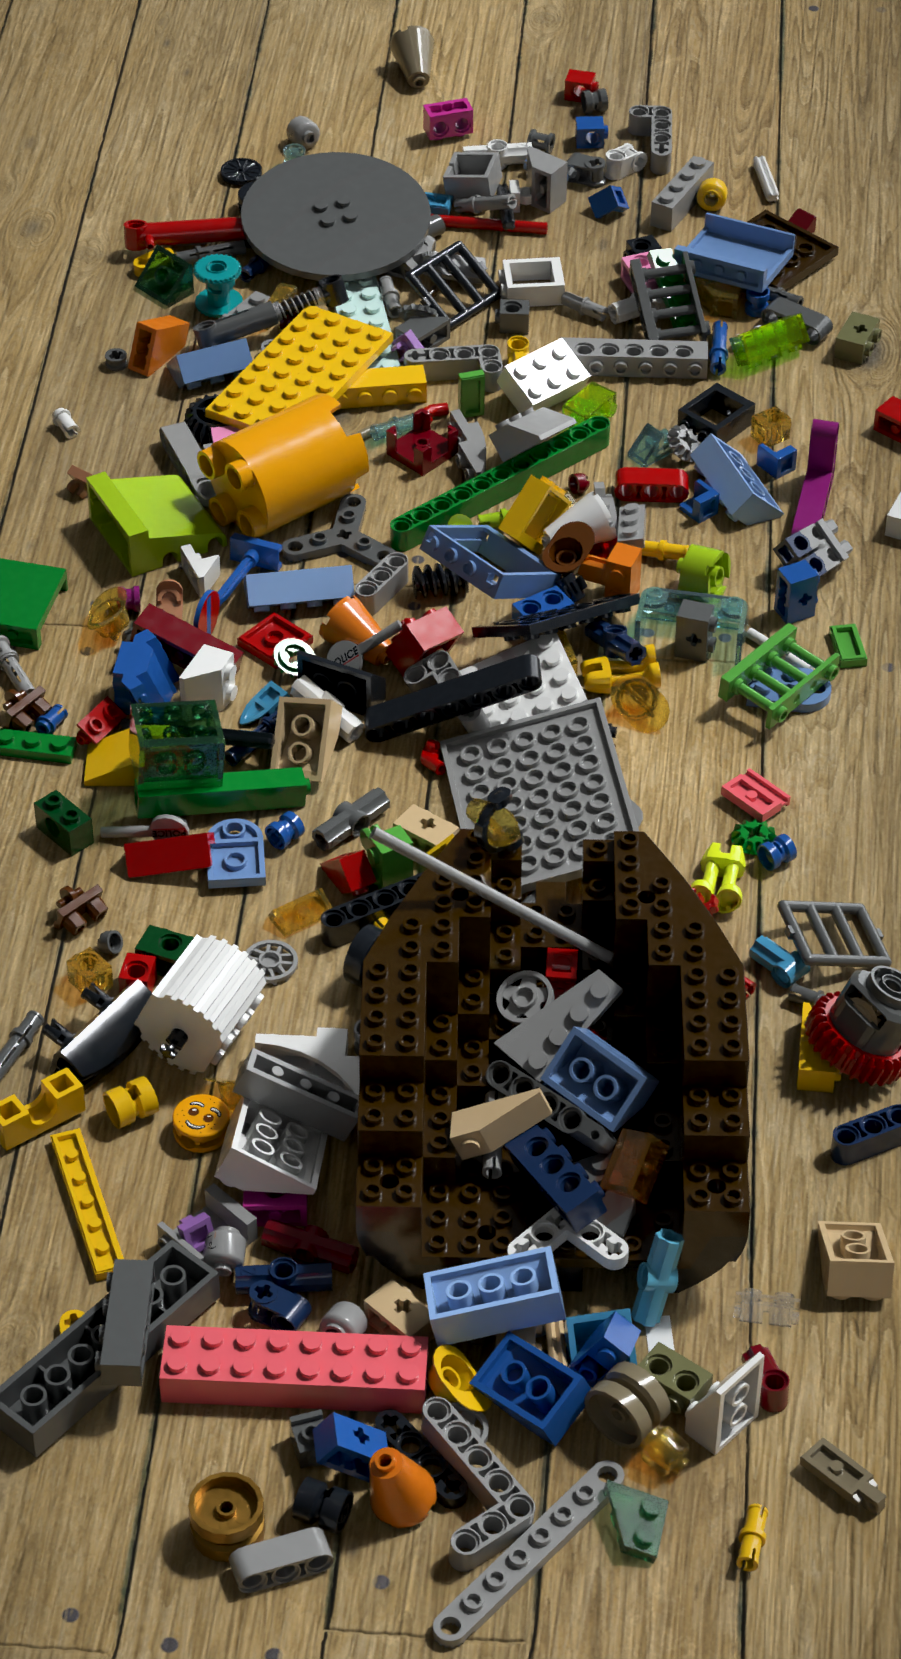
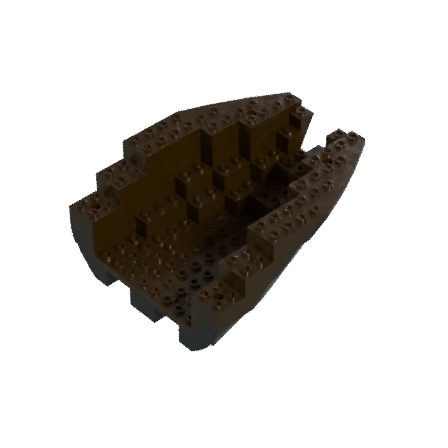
M461 829L436 857V859L521 903L522 845L514 851L504 850L489 854L481 850L476 844L477 840L474 836V829ZM614 831L613 840L583 839L581 904H566V882H536L535 903L521 904L613 952L611 961L606 963L427 868L391 915L363 960L359 1045L360 1082L357 1126L356 1233L365 1255L373 1256L381 1265L395 1275L420 1289H425L423 1273L454 1267V1265L460 1266L506 1256L508 1245L553 1208L512 1162L504 1145H502V1175L499 1178L491 1179L492 1169H489V1178L482 1175L483 1155L462 1160L450 1140L452 1112L485 1103V1095L490 1091H495V1100H497L498 1090L492 1087L486 1079V1071L491 1063L498 1060L505 1061L534 1079L494 1044L495 1041L518 1026L509 1023L501 1015L497 1007L496 996L503 981L514 973L529 970L545 976L547 948L550 947L578 950L576 985L599 969L623 989L622 994L592 1028L607 1038L606 1042L660 1081L645 1106L616 1132H612L594 1119V1122L613 1133L617 1141L614 1148L619 1150L622 1147L634 1144L640 1153V1165L630 1168L629 1172L622 1176L621 1181L602 1188L604 1193L609 1190L636 1201V1215L622 1238L629 1247L628 1263L623 1268H639L642 1262H647L655 1233L659 1232L661 1228L671 1229L681 1234L685 1240L677 1264L678 1284L674 1293L684 1291L707 1279L722 1269L728 1262H736L745 1248L750 1222L748 1177L750 1126L747 1092L750 1059L744 965L716 920L686 879L645 832ZM491 835L488 841L492 845L499 842V838H492ZM522 979L517 980L511 986H519ZM537 980V987H544V983ZM503 998V1008L505 1010L509 1002ZM508 1072L502 1076L501 1083L507 1080ZM556 1102L550 1106L552 1112L555 1110ZM580 1117L573 1122L572 1129L579 1125ZM544 1119L537 1123L541 1129L545 1127L549 1129L557 1141L555 1144L557 1147L563 1145L573 1159L572 1163L597 1154ZM543 1232L537 1234L536 1238L540 1241H548L553 1236ZM594 1232L582 1234L584 1239L590 1241L599 1237ZM568 1240L553 1251L561 1291L582 1292L583 1267L605 1268Z

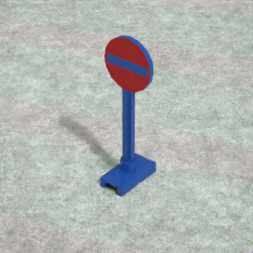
M233 533L230 537V560L241 563L218 592L207 590L203 594L195 612L193 626L212 634L217 623L220 606L228 599L251 568L257 566L276 572L281 569L282 562H279V553L282 550V545Z

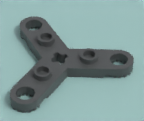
M348 494L342 497L332 529L291 538L282 545V555L284 559L286 558V561L290 560V562L295 561L297 563L298 560L302 562V560L307 558L315 559L343 552L365 565L373 566V568L382 561L380 560L381 557L384 559L388 554L396 551L361 533L366 511V499L359 494ZM352 503H353V505H355V503H356L357 506L351 507V506H349V504L352 505Z

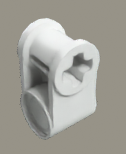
M629 143L606 152L604 175L610 180H620L625 176L638 172L646 165L647 155L642 151H636L633 145Z

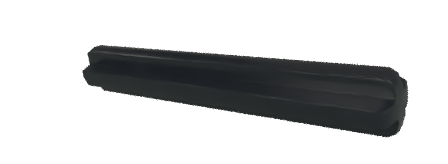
M499 183L496 194H510L509 186L506 183L503 185ZM500 209L503 229L513 230L515 228L513 209Z

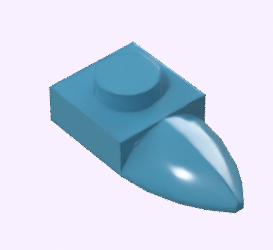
M270 681L246 705L240 718V724H249L263 718L267 714L271 715L279 704V696L290 697V695L273 681Z

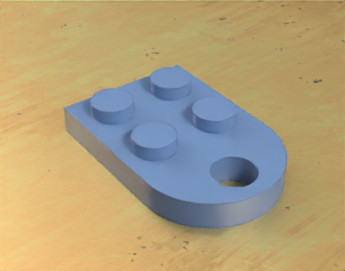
M769 667L764 671L790 689L799 683L775 667ZM796 667L807 675L814 671L813 669ZM757 680L749 683L750 688L773 703L782 697ZM830 681L817 690L823 693H813L792 712L810 713L824 708L831 698L832 687ZM747 699L746 706L759 707Z
M227 819L211 827L208 832H214L215 844H210L212 866L207 867L208 889L265 886L264 842L261 829L253 822L245 819ZM230 831L240 832L238 834H229Z

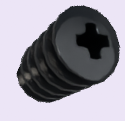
M435 563L433 571L429 564L424 565L423 572L419 566H414L412 587L415 599H417L419 591H421L424 598H427L428 590L432 591L434 597L438 596L439 589H442L445 596H448L449 588L453 589L455 595L458 594L460 586L463 587L465 593L469 592L468 581L446 566L442 568L440 563Z

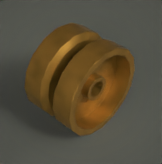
M221 1472L209 1475L197 1483L190 1494L188 1511L191 1538L194 1546L203 1556L214 1561L229 1562V1556L236 1549L264 1540V1499L260 1487L251 1478L240 1473Z

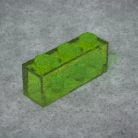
M797 313L731 337L729 341L737 365H747L748 369L762 365L761 360L765 358L771 361L782 357L783 351L788 350L791 353L802 349V344L809 342L810 338L802 313Z

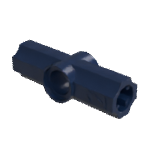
M595 618V622L585 626V635L603 647L604 656L620 658L631 666L639 665L642 659L646 657V647L627 635L626 626L611 625L603 619Z
M280 1257L273 1260L270 1265L235 1267L236 1295L249 1294L251 1285L260 1280L270 1281L296 1294L298 1292L333 1291L332 1262L297 1264L291 1258Z

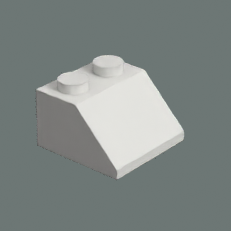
M206 644L201 647L179 677L182 719L188 720L223 711L229 702L236 698L238 687L235 685L237 667L234 665V653Z

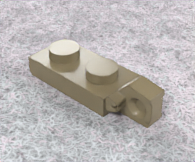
M825 1438L820 1439L800 1457L801 1466L850 1503L852 1502L856 1506L862 1504L863 1508L876 1516L885 1508L886 1495L878 1490V1484L873 1480L874 1475Z

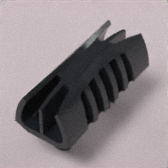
M137 979L128 984L116 997L111 998L97 987L95 983L91 982L89 989L86 987L83 990L81 998L100 1011L74 1034L70 1033L55 1018H52L51 1024H46L42 1030L43 1035H46L61 1047L53 1056L49 1070L50 1074L52 1075L68 1067L83 1085L85 1091L116 1068L142 1041L140 1037L142 1033L134 1023L152 992Z

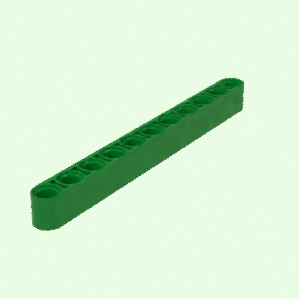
M603 416L591 417L394 518L390 522L391 548L399 552L411 550L422 544L429 525H447L448 520L456 514H463L472 518L520 493L531 475L538 479H541L542 476L549 478L607 448L610 442L609 419Z

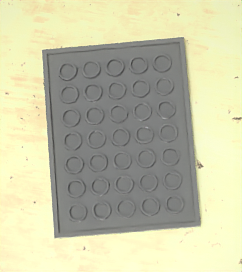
M600 697L440 741L460 829H474L475 823L479 820L481 813L488 804L487 797L490 792L498 787H507L511 790L512 801L492 815L489 820L488 829H492V838H500L504 833L512 829L523 832L521 894L536 890V882H567L581 878L583 839L613 840L614 831H639Z

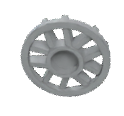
M264 940L253 944L245 951L249 954L247 957L250 960L254 959L258 962L256 966L259 970L261 968L264 970L266 982L273 983L274 986L277 985V982L283 980L287 982L288 978L298 969L297 953L285 942ZM276 946L278 947L277 951L271 950V947ZM266 947V951L258 950L259 948ZM283 949H285L289 953L282 954ZM278 972L280 975L275 976L274 973Z

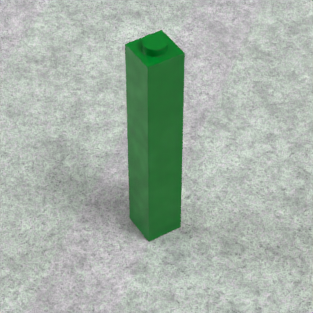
M302 767L140 778L134 780V805L138 819L155 818L158 815L164 814L184 816L305 807L306 795L311 793L310 780L305 778Z

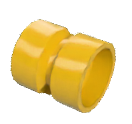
M140 1076L127 1082L125 1088L117 1086L103 1092L102 1095L107 1114L117 1129L134 1123L136 1116L143 1119L159 1111L156 1093L145 1076Z

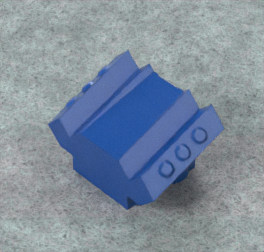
M146 629L136 634L133 642L122 641L112 673L114 703L126 715L146 721L165 722L163 718L171 714L169 706L173 694L178 692L173 683L179 681V676L167 653L162 648V644L152 632Z

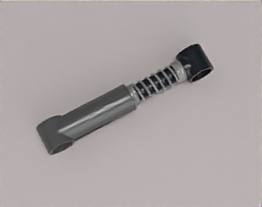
M330 275L321 279L318 287L312 288V291L307 290L305 294L303 292L299 296L295 294L294 298L282 299L280 303L268 301L216 321L207 320L200 322L193 327V332L199 349L228 343L279 324L278 321L283 319L282 317L287 318V315L290 314L293 316L295 312L299 314V311L303 310L307 305H316L318 307L325 304L327 307H336L347 302L349 297L342 275Z

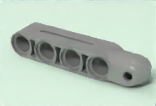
M185 422L160 427L161 443L176 471L203 507L208 508L209 499L216 496L211 480L205 477L198 465L197 454L201 451V448Z

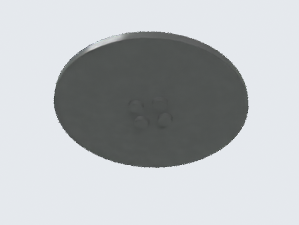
M347 152L305 155L273 167L252 184L245 195L241 208L242 230L248 244L256 254L281 271L317 281L335 274L342 275L343 281L366 279L398 267L410 259L425 242L430 229L431 217L430 204L426 193L408 173L384 160Z

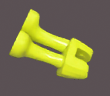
M712 842L700 861L704 877L703 879L693 881L691 888L696 889V894L700 892L705 899L704 903H706L715 892L717 877H723L722 885L716 896L719 900L718 912L721 914L730 913L740 907L743 899L742 892L736 885V879L744 875L746 867L742 846L732 845L730 853L721 852V843Z

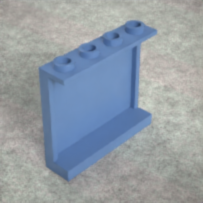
M707 212L704 228L687 247L677 245L674 249V257L677 265L682 263V253L687 251L689 260H693L695 264L694 276L762 293L792 258L795 234Z

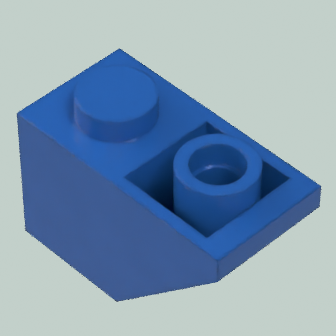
M615 1311L595 1329L568 1368L583 1376L588 1385L593 1388L599 1381L604 1379L605 1375L617 1363L623 1362L630 1357L641 1330Z

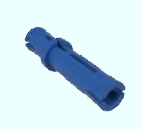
M721 320L714 322L712 325V348L709 352L711 360L710 370L715 374L716 369H718L717 375L725 373L729 354L726 348L728 325L723 321L721 327Z

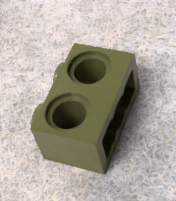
M660 1342L653 1347L638 1365L648 1371L665 1390L670 1401L671 1412L681 1414L684 1417L691 1403L694 1401L699 1402L707 1395L708 1390L712 1386L713 1374Z

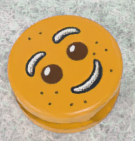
M207 1094L192 1095L183 1099L177 1104L172 1115L175 1140L181 1147L191 1152L205 1153L218 1149L223 1145L230 1121L228 1107L219 1098Z

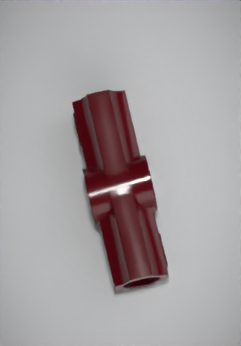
M272 1219L267 1221L261 1237L262 1246L289 1254L298 1264L332 1262V1269L347 1274L353 1273L360 1255L359 1247L329 1238L326 1231L315 1225H307L304 1229Z

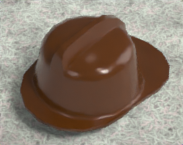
M580 521L569 522L561 526L542 553V561L545 567L551 571L561 573V578L572 572L574 575L578 573L580 565L584 562L595 543L594 531L588 524Z

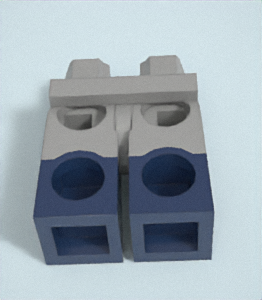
M822 518L816 523L785 538L773 548V551L784 566L793 564L809 555L803 560H806L812 568L816 569L821 578L849 558L848 555L853 551V548L848 541L843 540L839 542L834 534L838 532V526L833 519L824 521Z

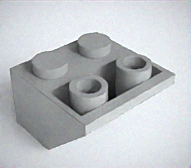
M529 146L527 148L526 187H530L531 206L550 214L566 202L568 162Z

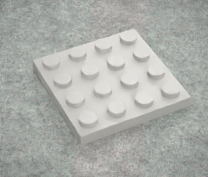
M557 633L540 635L538 639L528 640L460 670L461 675H465L525 654H533L539 658L542 686L535 691L482 708L490 721V727L588 701Z

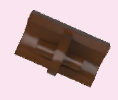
M39 685L28 695L24 690L18 692L14 689H9L4 694L6 702L2 705L4 710H6V721L2 723L1 727L28 732L34 724V720L28 716L29 714L33 713L38 718L52 709V706L44 699L46 690Z
M98 884L85 893L80 887L75 890L69 886L61 888V899L56 902V905L60 908L57 911L58 920L54 921L53 925L58 931L65 927L72 935L76 936L87 926V921L82 917L86 912L94 921H99L105 917L108 907L101 899L103 889Z

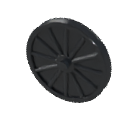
M248 158L232 159L225 162L221 167V177L223 180L234 185H245L256 181L262 176L261 165L257 161Z

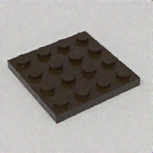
M768 210L762 211L747 221L748 223L795 234L793 256L768 285L770 287H781L787 290L838 255V246Z

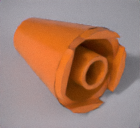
M353 595V599L349 596L344 597L328 612L327 616L330 619L326 625L322 622L319 634L322 639L333 645L340 641H351L359 645L382 629L362 602ZM387 639L363 654L364 660L376 666L387 664L391 660L386 653L392 644L391 641Z
M381 1448L373 1454L369 1464L370 1505L376 1517L395 1528L412 1527L424 1521L428 1516V1511L433 1504L435 1505L437 1499L436 1485L430 1473L394 1448Z

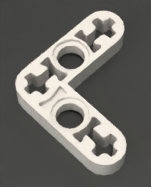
M554 1208L514 1239L507 1249V1255L551 1246L553 1252L568 1240L609 1270H619L625 1267L629 1257L628 1244L599 1221L594 1220L578 1233H575L565 1220L561 1221V1216ZM546 1232L551 1234L553 1238L548 1241H540L536 1236L539 1233ZM594 1232L599 1237L590 1241L584 1239L582 1234Z

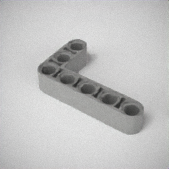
M432 1397L424 1402L422 1407L421 1431L433 1447L465 1479L467 1487L487 1509V1511L457 1529L452 1534L448 1556L450 1565L457 1571L469 1572L512 1545L533 1525L535 1502L452 1404L445 1398ZM432 1417H439L441 1420H435ZM451 1441H460V1442H462V1443H461V1444H455V1443H453V1442H451ZM472 1465H481L482 1468H476ZM492 1489H501L503 1492H496ZM514 1513H521L524 1516L518 1517L515 1516ZM493 1530L496 1531L497 1534H489L486 1531ZM460 1548H467V1549H470L471 1551H469V1552H463V1551H460L459 1549H460Z

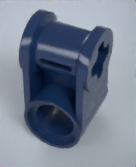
M257 1281L249 1289V1298L252 1301L248 1307L250 1318L274 1330L298 1331L312 1311L309 1301L303 1296L285 1290L270 1281Z

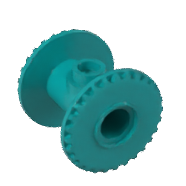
M211 254L210 256L202 257L195 263L193 268L194 276L208 286L195 299V306L201 314L220 318L223 314H228L243 301L241 294L233 289L235 280L241 274V265L236 258L223 254Z

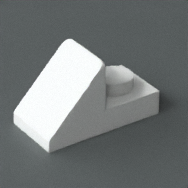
M191 544L180 546L182 568L201 598L207 590L211 589L220 576V556L214 555L202 559L199 553H195Z

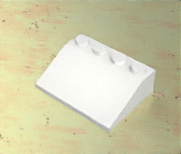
M242 1096L230 1116L214 1177L220 1179L223 1184L229 1187H236L242 1191L313 1195L317 1189L328 1134Z

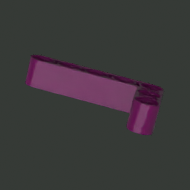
M813 419L807 471L791 535L822 518L824 519L834 478L839 422Z

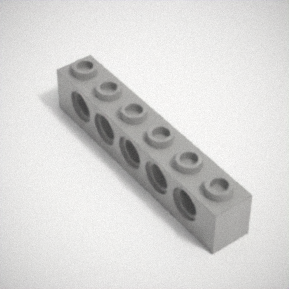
M560 337L563 338L590 376L707 379L708 341Z

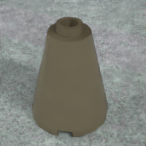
M412 25L407 26L408 30L401 32L400 29L396 31L391 38L390 48L408 84L414 88H422L430 81L434 39L428 29Z

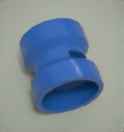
M768 287L762 293L746 289L745 313L755 318L761 317V312L769 305L767 301L770 298V289Z
M291 811L285 812L279 817L278 822L274 821L265 828L266 838L273 847L279 850L286 848L290 845L292 839H298L305 832L303 822Z
M780 834L773 839V842L760 844L757 847V856L766 870L773 871L779 868L782 862L788 863L797 857V850L794 842L788 835Z

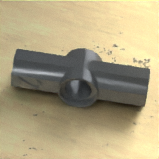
M377 787L352 804L348 801L339 804L333 813V817L312 831V838L315 840L317 847L326 851L350 835L359 837L361 829L368 828L371 820L390 808V800L386 796L385 791Z

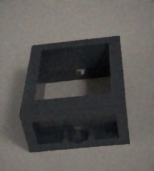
M715 383L678 409L677 425L681 426L684 424L687 430L692 429L693 434L698 436L697 440L701 443L710 433L727 443L754 424L756 403ZM710 409H714L727 416V418L715 425L701 416Z

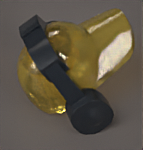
M498 787L489 793L488 801L475 798L469 802L466 808V815L475 822L474 836L477 840L476 844L481 850L489 854L504 850L514 851L524 843V835L519 829L518 822L514 815L504 808L512 801V793L509 788Z

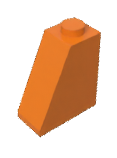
M171 315L137 322L128 369L147 377L151 376L185 347L190 323Z

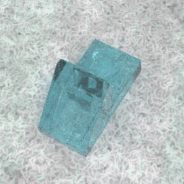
M647 423L629 449L627 456L643 468H646L672 454L673 451L667 440L668 430L664 428L659 431Z

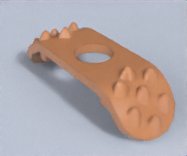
M172 579L161 581L156 588V607L183 620L182 586L179 582Z

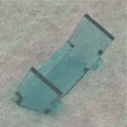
M650 587L641 593L634 639L640 642V644L646 619L676 622L683 599L715 605L714 616L718 617L717 628L738 630L735 665L741 661L749 623V609L745 600L739 597Z

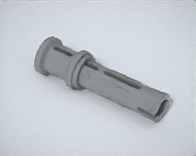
M0 635V670L5 671L18 692L24 690L28 695L35 688L20 666L17 652L10 648L9 639L6 636Z

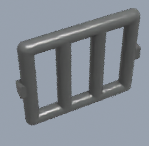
M781 900L778 902L777 908L786 925L784 932L788 940H793L805 965L871 968L881 965L891 966V958L882 942L884 936L880 928H875L863 904ZM793 912L806 914L824 954L811 953ZM818 913L831 914L850 955L837 954ZM844 914L857 916L876 956L863 955Z

